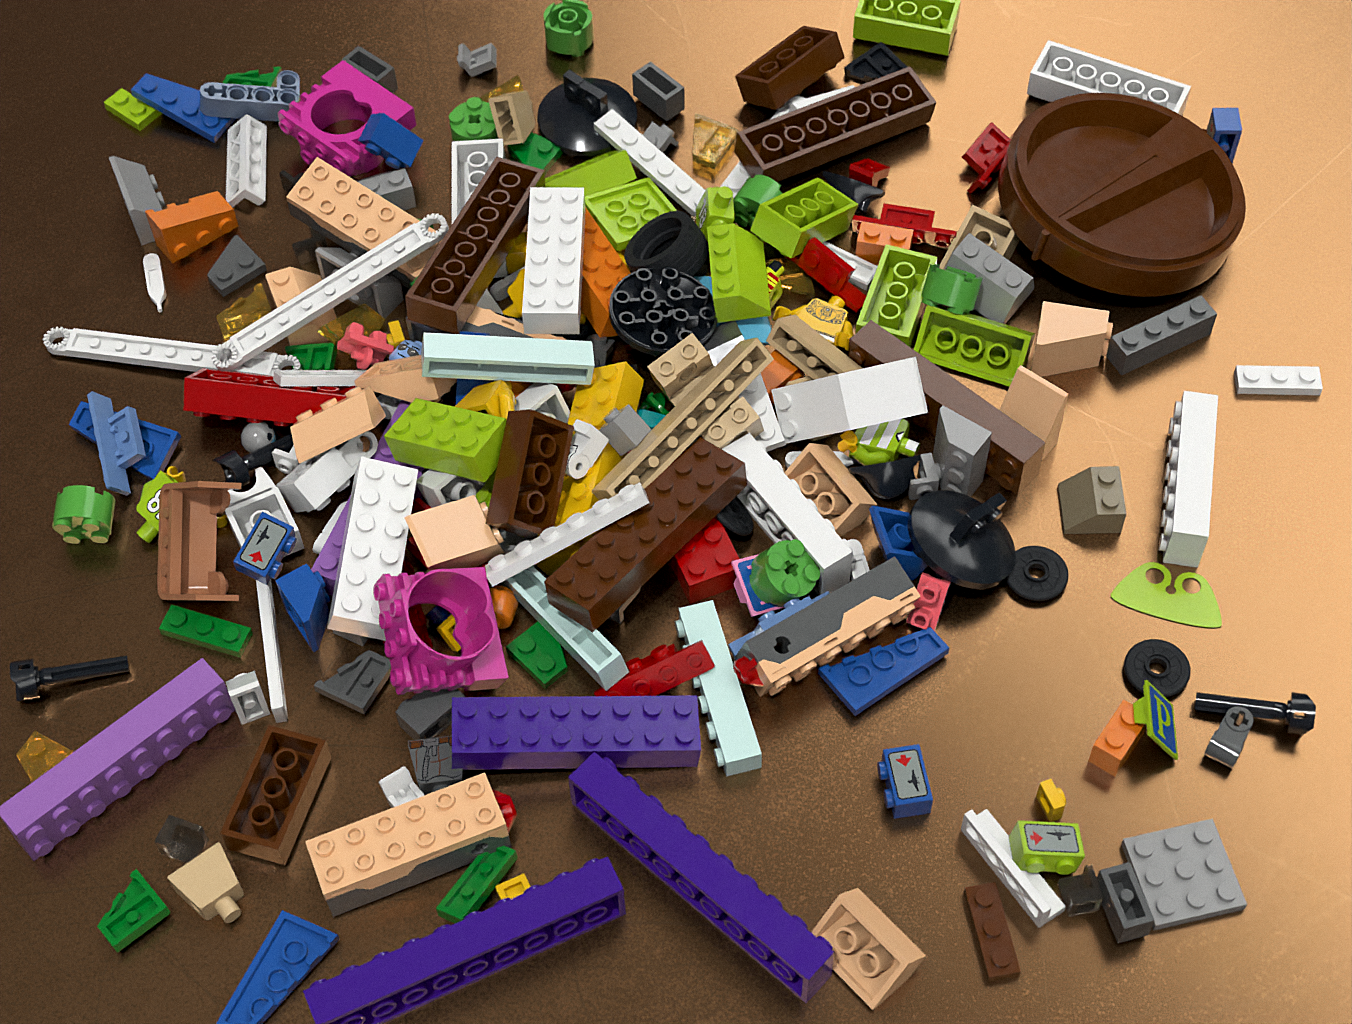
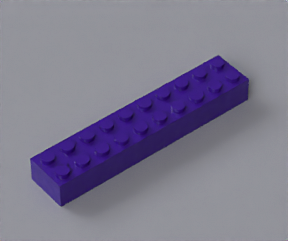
M592 753L568 777L572 805L802 1001L807 1003L832 976L834 951L831 944L824 937H816L812 934L800 917L788 914L776 897L771 894L767 896L758 889V884L752 877L747 874L742 875L734 869V864L728 857L723 854L718 855L710 849V844L704 837L699 834L694 835L686 829L687 826L680 817L675 814L672 816L668 814L656 797L652 795L648 797L644 794L633 778L630 776L625 778L617 771L616 765L609 758H601L597 753Z
M608 856L603 859H592L576 871L560 873L554 877L553 881L542 886L533 885L527 888L523 894L512 899H501L490 909L483 912H472L456 924L440 926L434 930L433 934L422 939H411L395 951L381 952L374 956L370 962L361 966L353 965L347 967L340 975L329 980H318L311 984L309 989L304 990L303 993L316 1024H383L626 915L624 889Z

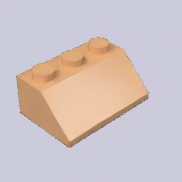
M287 267L265 274L276 309L322 281L320 275L294 267ZM332 308L288 335L287 340L290 346L319 344L343 337V332Z
M357 386L345 393L346 398L338 402L336 398H332L320 405L321 410L312 413L310 409L296 416L297 422L290 429L299 464L375 428L386 417L371 386L363 390L360 386Z
M809 443L784 472L790 480L794 479L797 482L801 493L806 499H811L815 503L819 514L824 519L831 521L839 537L859 526L870 514L869 508L872 505H878L828 445Z
M859 888L839 894L811 932L816 937H824L831 944L834 951L832 969L872 1010L876 1009L906 982L926 957Z

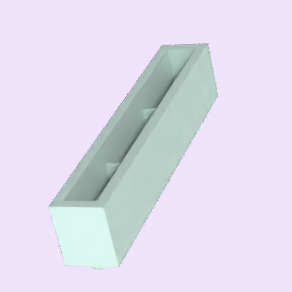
M423 333L421 349L422 377L591 385L595 366L592 341Z
M534 566L501 582L504 587L513 591L516 599L605 691L629 673L621 653L597 629L594 632L589 631L549 604L544 584L546 578Z
M713 600L679 608V620L675 621V627L678 637H684L686 645H683L682 648L703 640L715 664L713 669L691 680L693 687H699L701 696H698L701 713H707L709 722H706L709 739H715L717 748L714 749L717 766L724 767L726 776L762 768V753L737 674L733 670V662Z

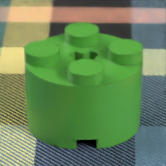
M562 0V3L555 5L554 2L546 8L544 12V27L548 49L574 57L583 55L584 51L591 46L594 40L592 12L588 9V5L580 0Z
M469 98L467 102L460 104L449 114L452 141L498 139L490 104L481 101L480 98Z
M760 174L755 175L754 178L748 177L733 198L734 221L742 227L747 225L752 227L760 204L783 194L779 190L781 185L775 180Z
M931 263L921 294L923 297L922 303L934 307L946 305L948 306L947 311L961 315L974 310L983 278L947 266L946 270L939 268L940 264Z
M84 485L67 486L63 488V493H57L52 527L57 533L63 535V541L67 543L77 544L80 543L81 539H91L96 543H106L112 530L116 500L109 492L104 491L103 495L95 493V487Z
M793 539L791 541L777 542L757 555L751 563L752 571L751 575H749L750 585L761 601L767 604L770 602L777 605L776 607H783L788 601L808 594L819 579L820 570L816 566L815 561L805 551L803 543Z

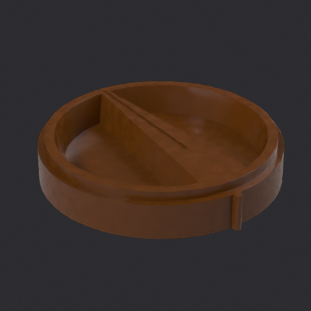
M1077 94L1055 100L1036 109L1015 130L998 176V194L1003 213L1016 235L1033 252L1032 260L1041 259L1060 273L1080 283L1122 295L1141 297L1171 295L1186 291L1205 282L1225 262L1245 220L1246 203L1241 181L1229 157L1216 141L1207 134V130L1201 129L1189 119L1164 106L1123 94Z

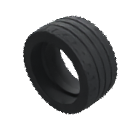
M672 211L653 218L641 227L626 246L624 258L632 273L640 268H655L653 273L661 276L662 270L665 267H673L677 271L693 277L706 261L709 254V245L703 232L688 214L683 211Z

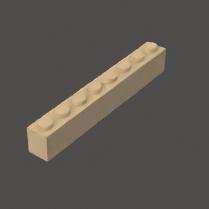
M758 338L741 340L645 436L638 446L633 448L591 490L598 500L609 499L617 495L625 486L636 485L639 482L645 489L665 471L774 360Z

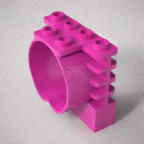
M344 60L321 76L323 82L321 86L314 84L309 95L304 92L300 95V102L292 101L289 103L290 109L287 112L283 109L278 112L280 129L285 134H290L298 140L301 149L300 155L307 164H312L318 157L349 177L367 173L384 160L380 155L376 156L369 153L365 149L366 146L358 141L371 114L385 113L409 131L416 126L414 108ZM357 119L366 123L360 129L347 134H330L322 131L327 126L343 120Z
M485 567L436 569L426 574L424 572H416L415 575L399 573L398 576H391L388 573L382 574L374 584L373 595L375 600L378 601L380 608L379 625L381 629H384L386 639L384 645L385 655L390 659L391 664L390 681L392 686H395L397 695L411 691L422 693L424 690L439 692L441 689H448V691H453L464 687V691L498 689L509 678ZM428 603L448 610L456 621L453 637L461 647V656L444 655L428 647L415 633L409 619L408 609L414 605Z

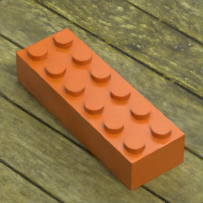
M585 207L581 310L600 338L618 336L609 319L610 297L618 282L631 273Z

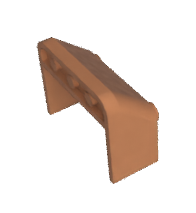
M192 481L169 483L162 486L159 497L157 590L162 600L239 601V595H226L229 587L228 580L222 572L216 571L217 514H222L230 505L231 498L228 490L241 489V483Z

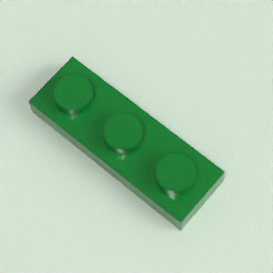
M175 605L170 606L159 627L162 635L239 658L242 657L253 635L250 627Z
M503 845L496 848L494 853L485 852L478 855L436 907L438 916L456 924L462 921L468 914L477 911L518 859L516 850Z

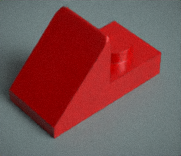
M867 158L850 165L849 178L877 187L880 179L888 177L891 167Z

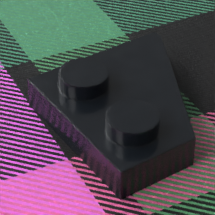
M880 42L846 65L844 73L847 76L870 82L907 68V66Z

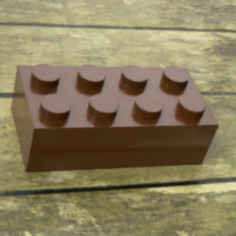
M804 25L735 75L743 102L771 109L782 108L788 100L801 94L804 88L818 81L820 76L834 69L836 64L845 58L838 34L835 31Z
M532 409L508 411L486 524L528 539H535L545 529L555 527L574 426Z
M271 725L268 726L220 832L228 850L282 865L286 864L332 757L326 740Z

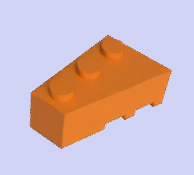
M218 191L190 198L189 203L182 205L168 204L167 209L154 212L153 209L145 211L156 245L172 264L239 226L234 209Z

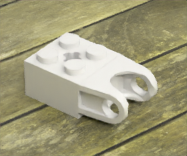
M364 432L300 463L276 487L279 488L282 497L295 512H310L315 509L319 511L330 503L331 499L329 497L335 491L340 492L351 483L349 478L355 474L361 457L371 458L375 454L378 447L377 439L372 432ZM361 436L367 437L370 441V448L367 452H363V443L359 439Z
M262 467L255 469L256 483L253 488L246 492L228 490L231 500L225 513L240 549L262 512L294 527L297 542L290 554L304 549L299 529L279 488L275 486Z

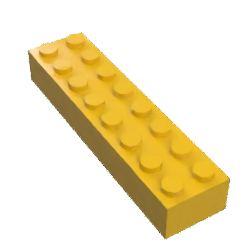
M626 361L594 368L591 385L577 384L567 424L573 426L576 419L593 425L599 430L606 423L603 418L614 408L620 410L629 404L636 412L644 379ZM608 442L584 477L575 479L565 474L555 527L565 523L571 515L583 513L591 509L599 501L591 490L626 456V453L620 456ZM598 531L535 565L548 576L552 575Z

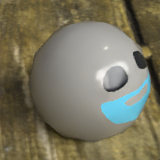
M267 422L249 423L243 428L241 433V443L249 453L276 441V432Z

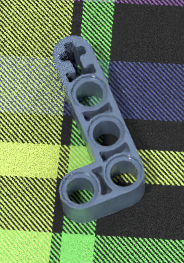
M284 70L277 76V87L205 83L200 88V111L204 115L211 117L241 119L247 114L256 120L279 121L278 112L281 109L287 112L290 109L289 103L292 101L299 102L300 78L294 71Z

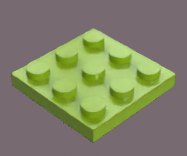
M650 177L585 196V207L616 251L626 249L633 235L653 218L664 213L677 211Z

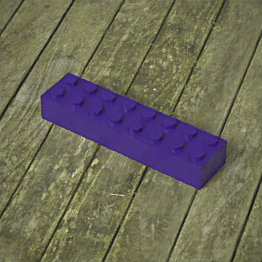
M697 695L452 697V769L578 768L594 752L601 758H609L617 768L698 766L701 741Z

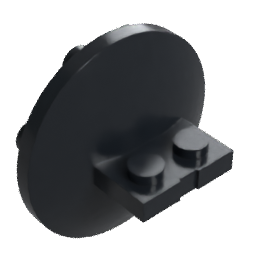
M571 70L563 75L564 83L556 86L546 94L537 112L538 127L542 137L560 148L561 152H564L567 156H596L616 149L594 130V123L611 109L618 113L632 127L636 128L637 125L635 101L623 87L605 79L582 78Z
M665 267L662 270L661 276L653 273L655 268H640L624 277L613 289L608 309L609 319L616 333L631 346V349L660 357L691 333L695 335L703 346L708 343L714 334L718 318L715 313L713 296L709 289L695 278L677 271L673 267Z
M938 490L923 495L912 507L908 516V533L914 546V553L919 558H922L939 579L949 580L957 585L979 590L1000 584L1012 571L1016 558L1012 537L1006 526L999 519L1003 514L1000 509L1007 500L1000 493L984 503L965 494L948 490Z

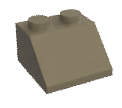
M1119 466L1089 467L1058 483L1064 534L1121 533L1126 518V507Z

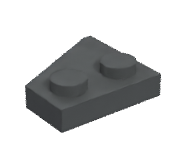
M235 235L213 265L207 277L213 287L224 297L267 271L265 263L238 235Z
M368 650L358 656L354 662L347 663L338 668L336 675L324 682L321 679L314 684L315 691L365 714L390 677V659Z

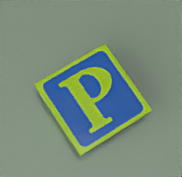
M1145 680V685H1143L1144 697L1133 703L1134 721L1137 724H1147V735L1167 754L1178 760L1173 704L1148 680Z

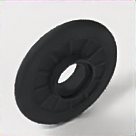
M737 496L715 516L723 526L735 534L746 536L753 530L752 517Z
M1026 546L1015 551L1014 567L1005 579L1009 587L1016 594L1028 600L1045 601L1056 597L1065 589L1069 573L1065 561L1059 554L1043 546ZM1032 568H1038L1044 572V576L1034 578L1028 571Z
M1160 639L1141 641L1128 651L1124 660V670L1127 679L1134 688L1143 694L1145 680H1148L1164 697H1170L1182 691L1190 679L1191 670L1186 655L1177 646L1168 641ZM1151 663H1160L1164 666L1165 672L1161 674L1154 673L1149 668V665Z

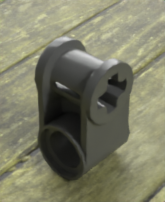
M1241 706L1230 708L1226 712L1218 730L1214 732L1204 755L1233 769L1253 724L1251 712Z

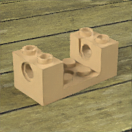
M691 333L647 367L654 382L675 407L715 366L707 350L695 335ZM737 396L698 438L701 437L722 449L748 433L755 438L764 431L760 417L743 396L741 398Z

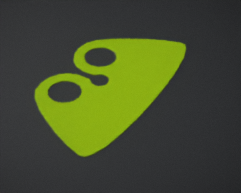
M1148 562L1129 573L1111 593V597L1120 604L1149 615L1207 628H1217L1222 625L1219 606L1213 590L1207 580L1197 573L1187 572L1179 575L1174 584L1176 592L1169 594L1166 592V587L1171 583V573L1164 565ZM1151 568L1161 570L1164 574V580L1158 584L1149 582L1146 579L1147 570ZM1187 578H1194L1199 581L1201 589L1194 594L1188 593L1183 589L1182 582Z

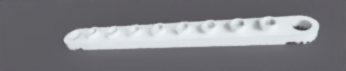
M431 213L432 215L430 216L427 215L420 222L413 223L231 336L230 340L222 345L219 344L212 351L211 358L213 364L220 371L229 372L435 245L444 238L449 230L445 218L438 213ZM432 224H441L438 229L439 231H436V233L428 232V228ZM227 352L232 353L233 356H231L232 359H229V362H220L223 354Z
M63 327L51 328V331L48 330L47 334L44 335L45 338H43L47 350L56 355L197 372L202 368L217 369L211 358L212 351L215 350V347H218L215 345L76 328L72 330L64 329ZM56 338H64L61 344L58 343L59 345L52 343ZM263 351L232 371L274 376L275 370H282V368L288 365L294 366V370H302V367L295 356H284ZM227 352L223 354L220 362H229V359H232V353Z

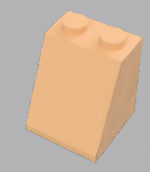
M1043 301L1031 371L1040 377L1098 366L1101 355L1106 356L1109 340L1106 339L1111 338L1113 323L1108 322L1109 311Z
M475 495L404 517L430 571L436 569L475 568L491 560L493 557L504 553L500 543L504 542V539L499 529L496 527L492 528V526L486 524L489 508L485 501L480 503Z

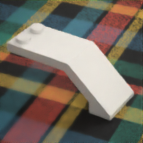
M916 357L771 389L779 426L785 443L928 413Z

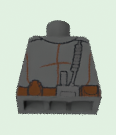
M452 736L408 741L419 789L424 795L466 780L467 770H463V768L452 769Z

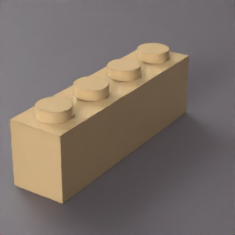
M797 315L778 318L766 339V342L813 380L863 369Z

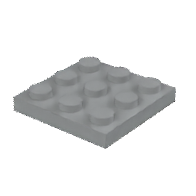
M1213 819L1122 840L1121 845L1127 861L1132 865L1154 917L1153 930L1236 912L1246 908L1247 902Z

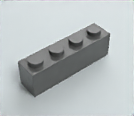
M1200 295L1111 336L1106 357L1117 371L1124 375L1210 335L1217 313Z

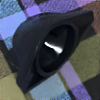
M823 171V176L829 185L858 203L855 214L860 212L866 213L872 201L882 198L886 194L884 190L863 182Z
M920 455L892 462L849 468L848 471L861 479L874 496L881 499H892L902 494L910 485V481L915 479L913 468L921 458Z

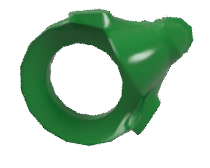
M653 392L649 393L638 408V410L652 408L656 413L664 415L669 413L664 408L666 398L661 392L656 394Z

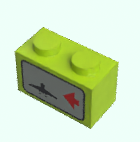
M1017 821L1008 837L1012 860L1020 870L1029 873L1041 871L1057 872L1062 875L1075 873L1085 858L1079 825L1077 823Z

